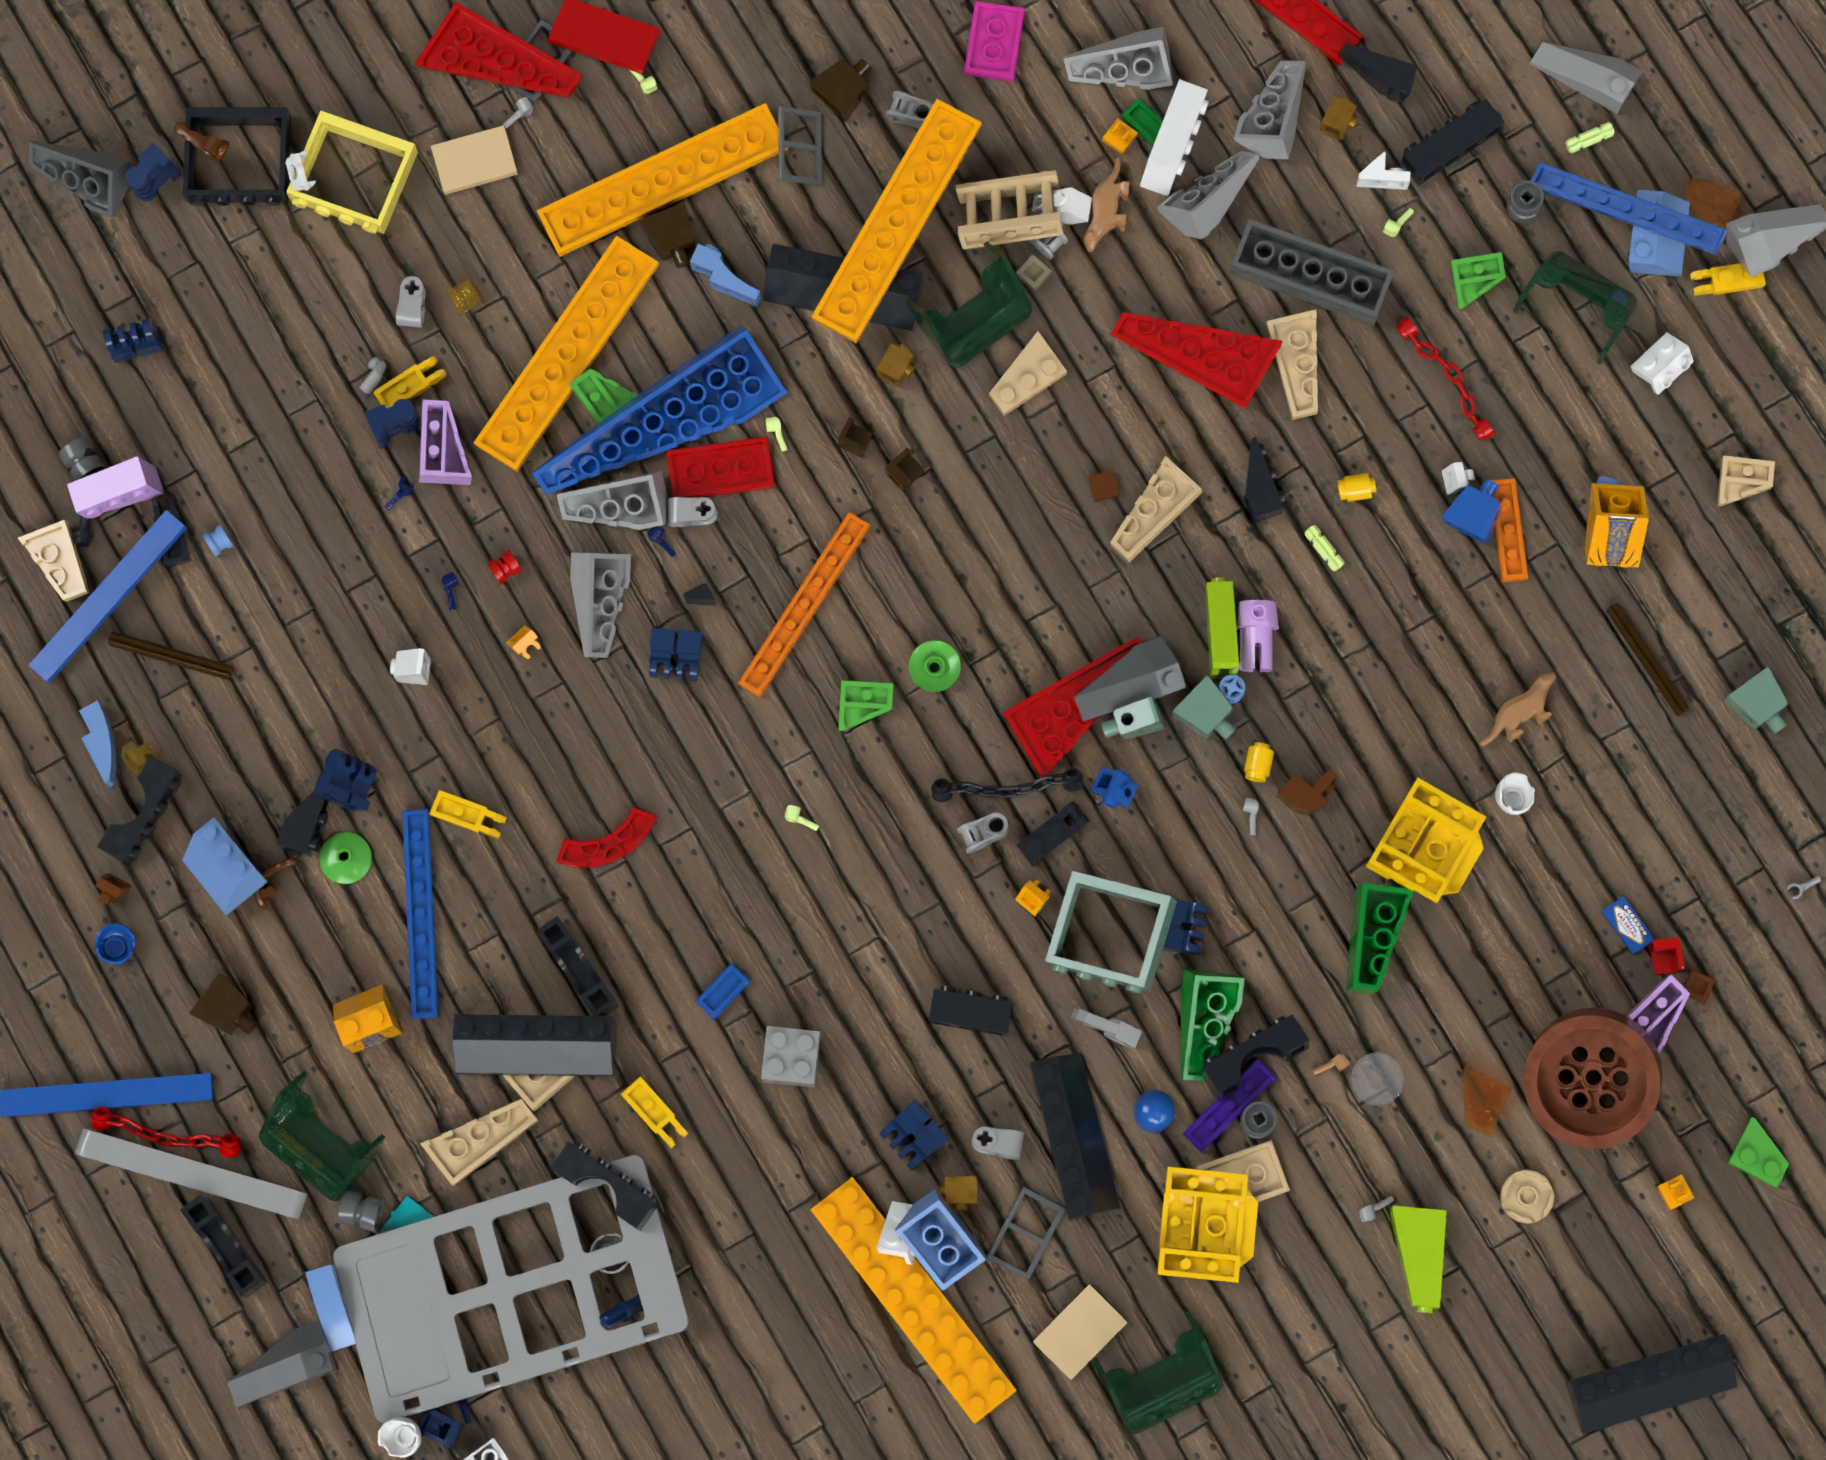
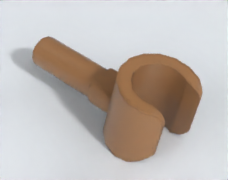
M1338 1054L1328 1063L1316 1067L1312 1071L1315 1076L1335 1066L1341 1072L1350 1065V1061L1345 1055Z

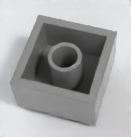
M767 1026L761 1073L762 1082L815 1088L821 1040L820 1031Z

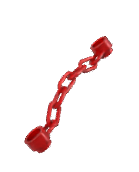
M1408 316L1402 319L1396 329L1405 340L1408 337L1411 339L1417 354L1429 360H1437L1443 366V372L1451 383L1458 385L1462 393L1460 397L1462 414L1470 418L1475 424L1472 430L1480 441L1488 440L1494 436L1495 432L1486 419L1482 418L1478 421L1474 416L1476 413L1474 397L1472 394L1466 393L1462 385L1464 376L1456 364L1453 362L1446 363L1439 356V351L1436 347L1424 341L1418 342L1415 338V335L1419 333L1416 326ZM1421 345H1424L1434 350L1435 352H1431L1432 356L1425 354L1420 351L1422 349ZM1450 366L1455 369L1460 379L1458 377L1455 380L1447 371L1451 369ZM1468 397L1470 398L1472 412L1470 410L1465 411L1464 399L1468 400Z
M97 1107L91 1113L90 1125L98 1131L107 1130L112 1125L120 1126L133 1135L168 1147L191 1146L193 1148H200L209 1145L219 1147V1153L228 1158L238 1156L241 1151V1141L237 1135L232 1133L225 1134L223 1137L208 1134L174 1136L143 1127L128 1117L112 1114L106 1107ZM112 1118L119 1119V1122L112 1121ZM127 1122L137 1127L135 1131L126 1126ZM146 1131L148 1133L153 1134V1137L142 1134V1132ZM165 1137L170 1138L171 1140L169 1143L160 1141V1138ZM204 1138L205 1143L195 1144L196 1139ZM212 1139L220 1140V1142L215 1143ZM178 1140H188V1143H181Z

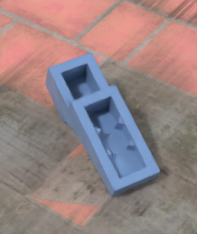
M698 244L690 260L691 269L709 276V283L712 289L758 307L761 300L760 291L744 283L729 271L723 264L722 253H720L718 248L706 244V246Z

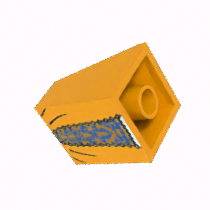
M1592 483L1585 539V555L1588 565L1620 566L1624 568L1639 567L1649 521L1644 486Z
M383 984L333 1004L334 1024L343 1046L352 1053L402 1034Z

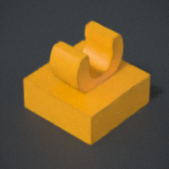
M1117 118L1103 136L1102 141L1123 155L1137 138L1138 132Z
M525 625L506 642L513 651L527 659L530 658V655L526 652L529 645H533L538 650L541 648L540 644L535 641L538 636Z
M1029 880L1015 899L1034 916L1041 911L1050 898L1049 894L1051 892L1049 889L1043 892L1037 887L1040 883L1039 880L1034 882Z
M1682 1174L1657 1186L1669 1211L1694 1199Z

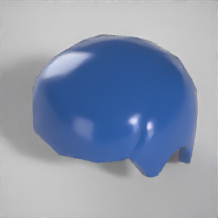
M119 923L107 924L96 935L95 951L103 962L111 965L122 964L133 955L135 937L127 926Z
M1158 1089L1146 1091L1137 1100L1133 1109L1136 1124L1142 1130L1149 1133L1165 1130L1175 1115L1174 1101L1167 1093Z

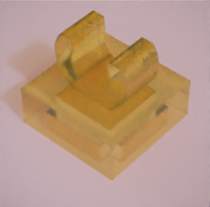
M469 279L446 291L459 315L482 304Z
M131 741L123 746L121 757L133 773L138 776L148 758L152 756L150 753L153 750L147 742L137 748Z

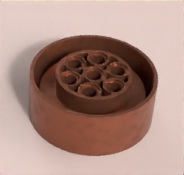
M1583 1008L1558 1017L1541 1032L1526 1061L1523 1079L1524 1092L1533 1116L1550 1135L1574 1147L1604 1149L1626 1142L1640 1132L1648 1123L1659 1100L1663 1071L1661 1058L1653 1040L1637 1022L1613 1010ZM1578 1046L1584 1047L1588 1052V1056L1584 1059L1577 1058L1573 1052L1574 1048ZM1604 1047L1612 1048L1615 1052V1057L1609 1060L1604 1059L1600 1050ZM1563 1069L1571 1070L1574 1074V1079L1564 1081L1560 1077V1071ZM1597 1070L1602 1078L1598 1082H1592L1588 1079L1587 1072ZM1624 1071L1628 1074L1629 1080L1625 1083H1620L1615 1080L1614 1073ZM1578 1092L1584 1093L1588 1098V1102L1583 1105L1577 1104L1573 1099V1095ZM1609 1093L1614 1097L1615 1103L1605 1105L1601 1102L1600 1096Z

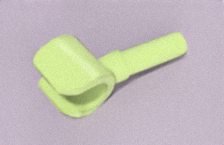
M629 70L640 82L645 94L657 90L653 76L644 79L642 74Z
M1409 208L1397 222L1389 219L1383 233L1396 237L1401 226L1414 213L1413 209Z
M777 417L766 418L767 432L775 431L781 451H787L788 449L782 436L780 420Z
M793 805L786 807L785 819L787 821L800 823L817 831L819 825L799 816L800 807Z

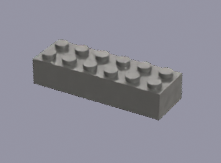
M1251 219L1248 220L1230 269V275L1372 326L1375 325L1394 270Z

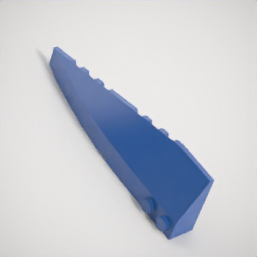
M740 325L607 416L543 463L532 474L544 492L549 494L589 477L593 478L601 475L600 473L623 467L630 462L642 460L677 447V445L687 441L691 442L709 433H715L728 426L745 422L787 394V391L748 331Z

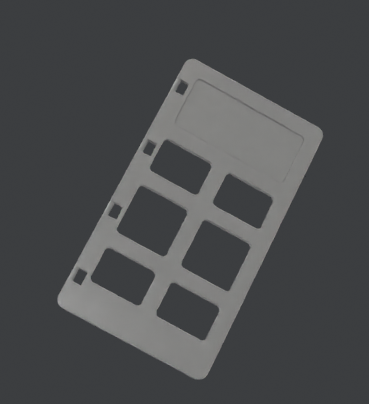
M632 1155L609 1162L613 1165L610 1169L613 1173L619 1176L623 1172L634 1180L633 1187L639 1191L644 1187L653 1193L645 1162L642 1158ZM561 1177L338 1247L334 1252L333 1258L376 1419L385 1423L398 1416L408 1417L684 1331L688 1327L689 1318L658 1208L641 1231L618 1217L623 1235L622 1242L585 1253L571 1208L570 1196L606 1184L609 1186L616 1210V1195L611 1185L605 1180L589 1179L575 1186ZM543 1203H549L562 1245L564 1259L554 1264L509 1277L506 1273L493 1221L501 1216ZM472 1226L476 1234L488 1281L483 1286L450 1295L439 1260L435 1239L440 1235ZM628 1261L632 1267L645 1317L642 1321L607 1331L600 1324L599 1316L601 1312L591 1280V1274L594 1271ZM570 1280L573 1285L586 1336L575 1342L533 1355L529 1354L514 1302L515 1297L555 1283ZM494 1304L509 1360L504 1364L471 1373L457 1327L456 1316L465 1311ZM657 1323L658 1332L644 1335L642 1327ZM577 1347L579 1356L565 1360L563 1351ZM498 1372L500 1381L486 1385L483 1376ZM418 1397L420 1406L406 1410L404 1401Z

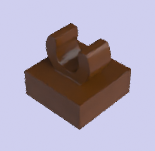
M110 873L100 876L95 885L103 890L98 901L105 905H109L110 902L114 903L116 898L127 895L132 885Z

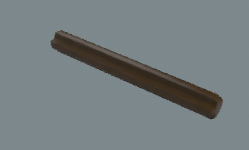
M1615 603L1608 607L1606 613L1677 716L1685 713L1689 709L1688 704L1620 604Z
M112 632L109 636L108 644L115 648L229 680L233 673V667L228 664L116 632Z

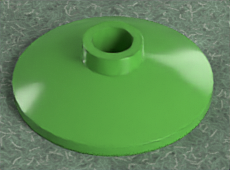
M927 641L919 645L913 651L909 660V673L912 680L921 689L929 692H940L950 688L957 681L961 670L959 655L952 646L942 641ZM937 664L940 670L932 672L930 670L931 665Z
M350 832L338 833L324 843L320 852V866L323 873L333 882L352 884L361 880L368 873L372 863V852L368 843L361 836ZM343 852L349 854V858L346 861L340 860V855Z

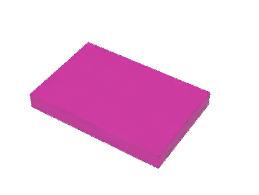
M975 1L964 75L1014 82L1025 8Z

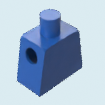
M1486 478L1480 490L1469 485L1466 486L1443 514V522L1469 537L1488 545L1502 507L1500 501L1493 498L1499 485Z

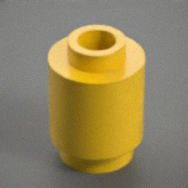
M1368 473L1344 476V479L1337 480L1340 500L1351 502L1372 498V493L1376 492L1374 477L1369 478Z
M1255 742L1254 746L1248 747L1244 767L1247 780L1264 783L1266 778L1270 776L1274 751L1270 749V745Z

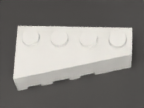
M1179 79L1148 158L1140 187L1167 197L1169 196L1176 175L1181 176L1186 163V161L1182 160L1184 154L1189 156L1194 141L1190 140L1192 134L1197 135L1201 121L1198 120L1199 114L1204 115L1209 103L1208 100H1205L1207 89Z

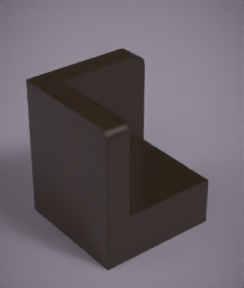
M849 417L838 438L839 448L862 458L873 437V433L855 425L854 419Z
M906 448L885 467V474L904 492L924 474V468L911 456V451Z

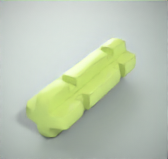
M1607 122L1600 125L1601 127L1599 128L1595 127L1579 134L1578 137L1574 136L1567 139L1565 143L1569 153L1579 151L1581 147L1584 149L1602 141L1601 139L1612 137L1615 133L1612 124Z
M1313 525L1305 531L1307 539L1310 542L1313 541V546L1322 558L1328 561L1332 571L1339 570L1344 565V560L1340 555H1336V550L1324 535L1321 536L1320 529Z

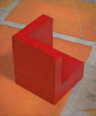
M1680 937L1653 940L1649 944L1653 973L1655 975L1681 972L1684 969Z

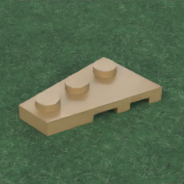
M62 520L18 537L22 545L31 554L35 563L43 570L46 578L62 600L68 602L90 593L68 521Z

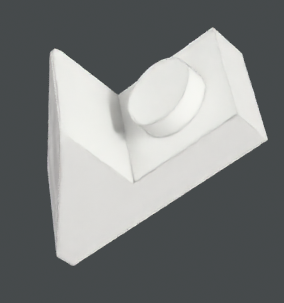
M1383 152L1359 173L1356 187L1407 190L1410 183V172L1404 171L1402 168L1385 170L1386 152Z

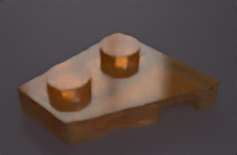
M1692 177L1684 200L1690 202V210L1696 212L1700 220L1727 230L1726 223L1733 220L1741 192Z
M1465 1066L1463 1069L1465 1126L1490 1137L1512 1087Z

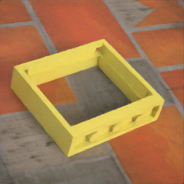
M320 111L304 149L308 155L301 160L306 179L309 177L328 131L401 156L403 160L378 219L302 193L303 190L294 191L290 182L286 193L290 201H292L291 203L303 209L306 206L313 208L316 213L324 217H329V215L338 217L340 222L347 225H352L353 223L361 225L362 229L369 233L376 234V232L384 234L418 154L415 144Z

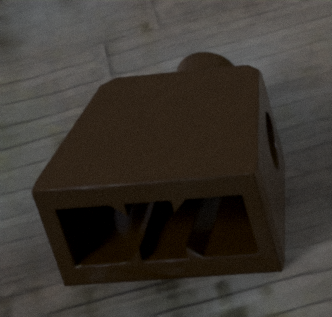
M842 59L810 81L811 92L846 122L869 90L868 82L864 77L872 68L864 59H860L853 67Z
M685 202L640 220L644 234L662 261L673 258L677 268H683L690 264L687 252L693 250L695 244Z
M221 973L218 974L189 1012L197 1019L229 1035L233 1034L237 1027L249 1035L258 1023L247 1015L253 1007L252 1003Z

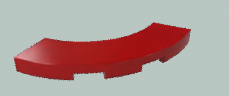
M632 807L626 820L606 837L587 841L565 838L556 863L575 868H592L615 862L635 850L644 841L654 827L658 816Z

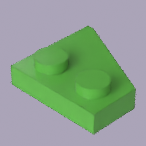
M1502 252L1450 261L1458 310L1463 309L1506 278Z
M592 369L587 370L568 384L597 424L638 395L623 388L617 382L603 377Z
M841 680L838 731H844L892 710L894 684Z
M1753 1117L1749 1119L1727 1162L1775 1189L1778 1187L1789 1165L1761 1125Z

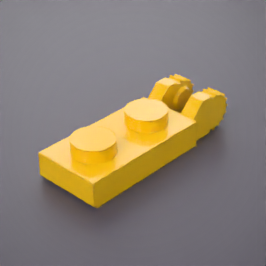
M1740 263L1698 270L1690 274L1692 281L1710 278L1711 284L1700 285L1693 289L1694 295L1698 296L1763 288L1766 285L1764 273L1750 277Z
M432 356L418 365H413L376 389L373 393L381 405L385 404L386 408H389L400 399L411 401L431 388V385L444 379L447 373L444 369H440L427 378L424 377L422 373L427 372L438 363L436 357Z
M441 790L438 791L429 813L430 816L498 839L501 833L494 828L483 826L484 819L487 817L497 823L504 824L507 819L503 815L488 810L485 806Z
M641 1076L621 1093L622 1097L654 1133H658L671 1149L676 1144L672 1137L663 1130L669 1122L672 1123L675 1130L683 1137L688 1134L675 1119L674 1113Z

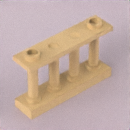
M1056 170L955 185L960 204L966 203L967 225L958 226V236L962 249L1064 235L1060 213H1053L1051 191L1060 189ZM1041 192L1043 214L1028 216L1026 194ZM1016 196L1017 218L1002 220L1001 198ZM991 200L992 222L977 224L976 202Z

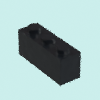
M940 986V990L934 989L929 1023L1007 1037L1013 1002H1008V997L992 995V999L981 997V992L966 990V994L956 993V988Z

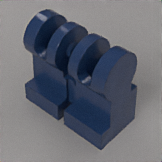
M152 143L137 158L140 163L127 170L125 180L140 200L148 202L157 196L158 188L169 178L174 182L181 174L171 160Z
M150 318L142 320V323H130V331L127 332L123 325L117 326V329L114 330L111 328L103 329L104 341L114 363L137 358L136 351L141 357L163 352L158 327L152 324Z
M406 399L396 401L389 408H386L384 404L364 412L380 449L389 446L387 439L401 433L412 434L419 427V419L414 406Z
M652 628L649 676L657 678L659 666L664 665V678L670 679L671 671L674 668L672 656H679L678 664L675 666L677 679L683 680L685 668L690 667V681H697L704 641L703 633L679 630L677 639V633L673 629Z
M333 749L326 757L324 772H320L313 793L329 801H334L333 803L351 811H368L370 801L366 799L370 785L376 777V768L358 758L355 759L350 754H345V752L339 749Z
M1175 899L1177 903L1163 951L1201 955L1202 947L1189 943V939L1203 940L1204 934L1194 929L1182 930L1181 924L1189 925L1191 928L1206 927V921L1195 918L1193 914L1207 915L1209 907L1200 903Z
M915 1100L879 1133L883 1139H886L895 1131L899 1133L898 1137L889 1145L892 1149L906 1142L905 1139L909 1135H914L916 1139L910 1144L907 1143L898 1154L902 1160L909 1153L916 1152V1156L907 1164L911 1171L950 1141L933 1121L926 1126L931 1118Z

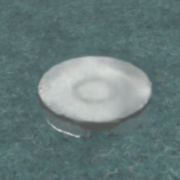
M1377 1052L1367 1054L1359 1059L1352 1069L1350 1077L1352 1091L1359 1100L1369 1105H1387L1395 1100L1403 1089L1404 1076L1402 1068L1395 1059L1387 1054Z

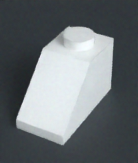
M421 648L397 651L396 659L392 658L390 673L394 674L393 677L397 682L428 685L431 659L425 649Z

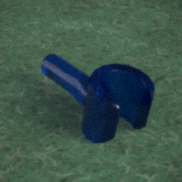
M407 477L400 479L398 484L399 490L384 506L389 511L400 498L413 494L414 483L408 489L403 488L408 481Z
M660 526L651 527L648 532L649 539L662 546L673 558L677 553L662 539L665 530Z
M451 572L442 577V584L446 590L449 610H456L451 588L459 584L454 573Z
M468 1398L457 1401L461 1407L465 1424L472 1423L466 1401Z

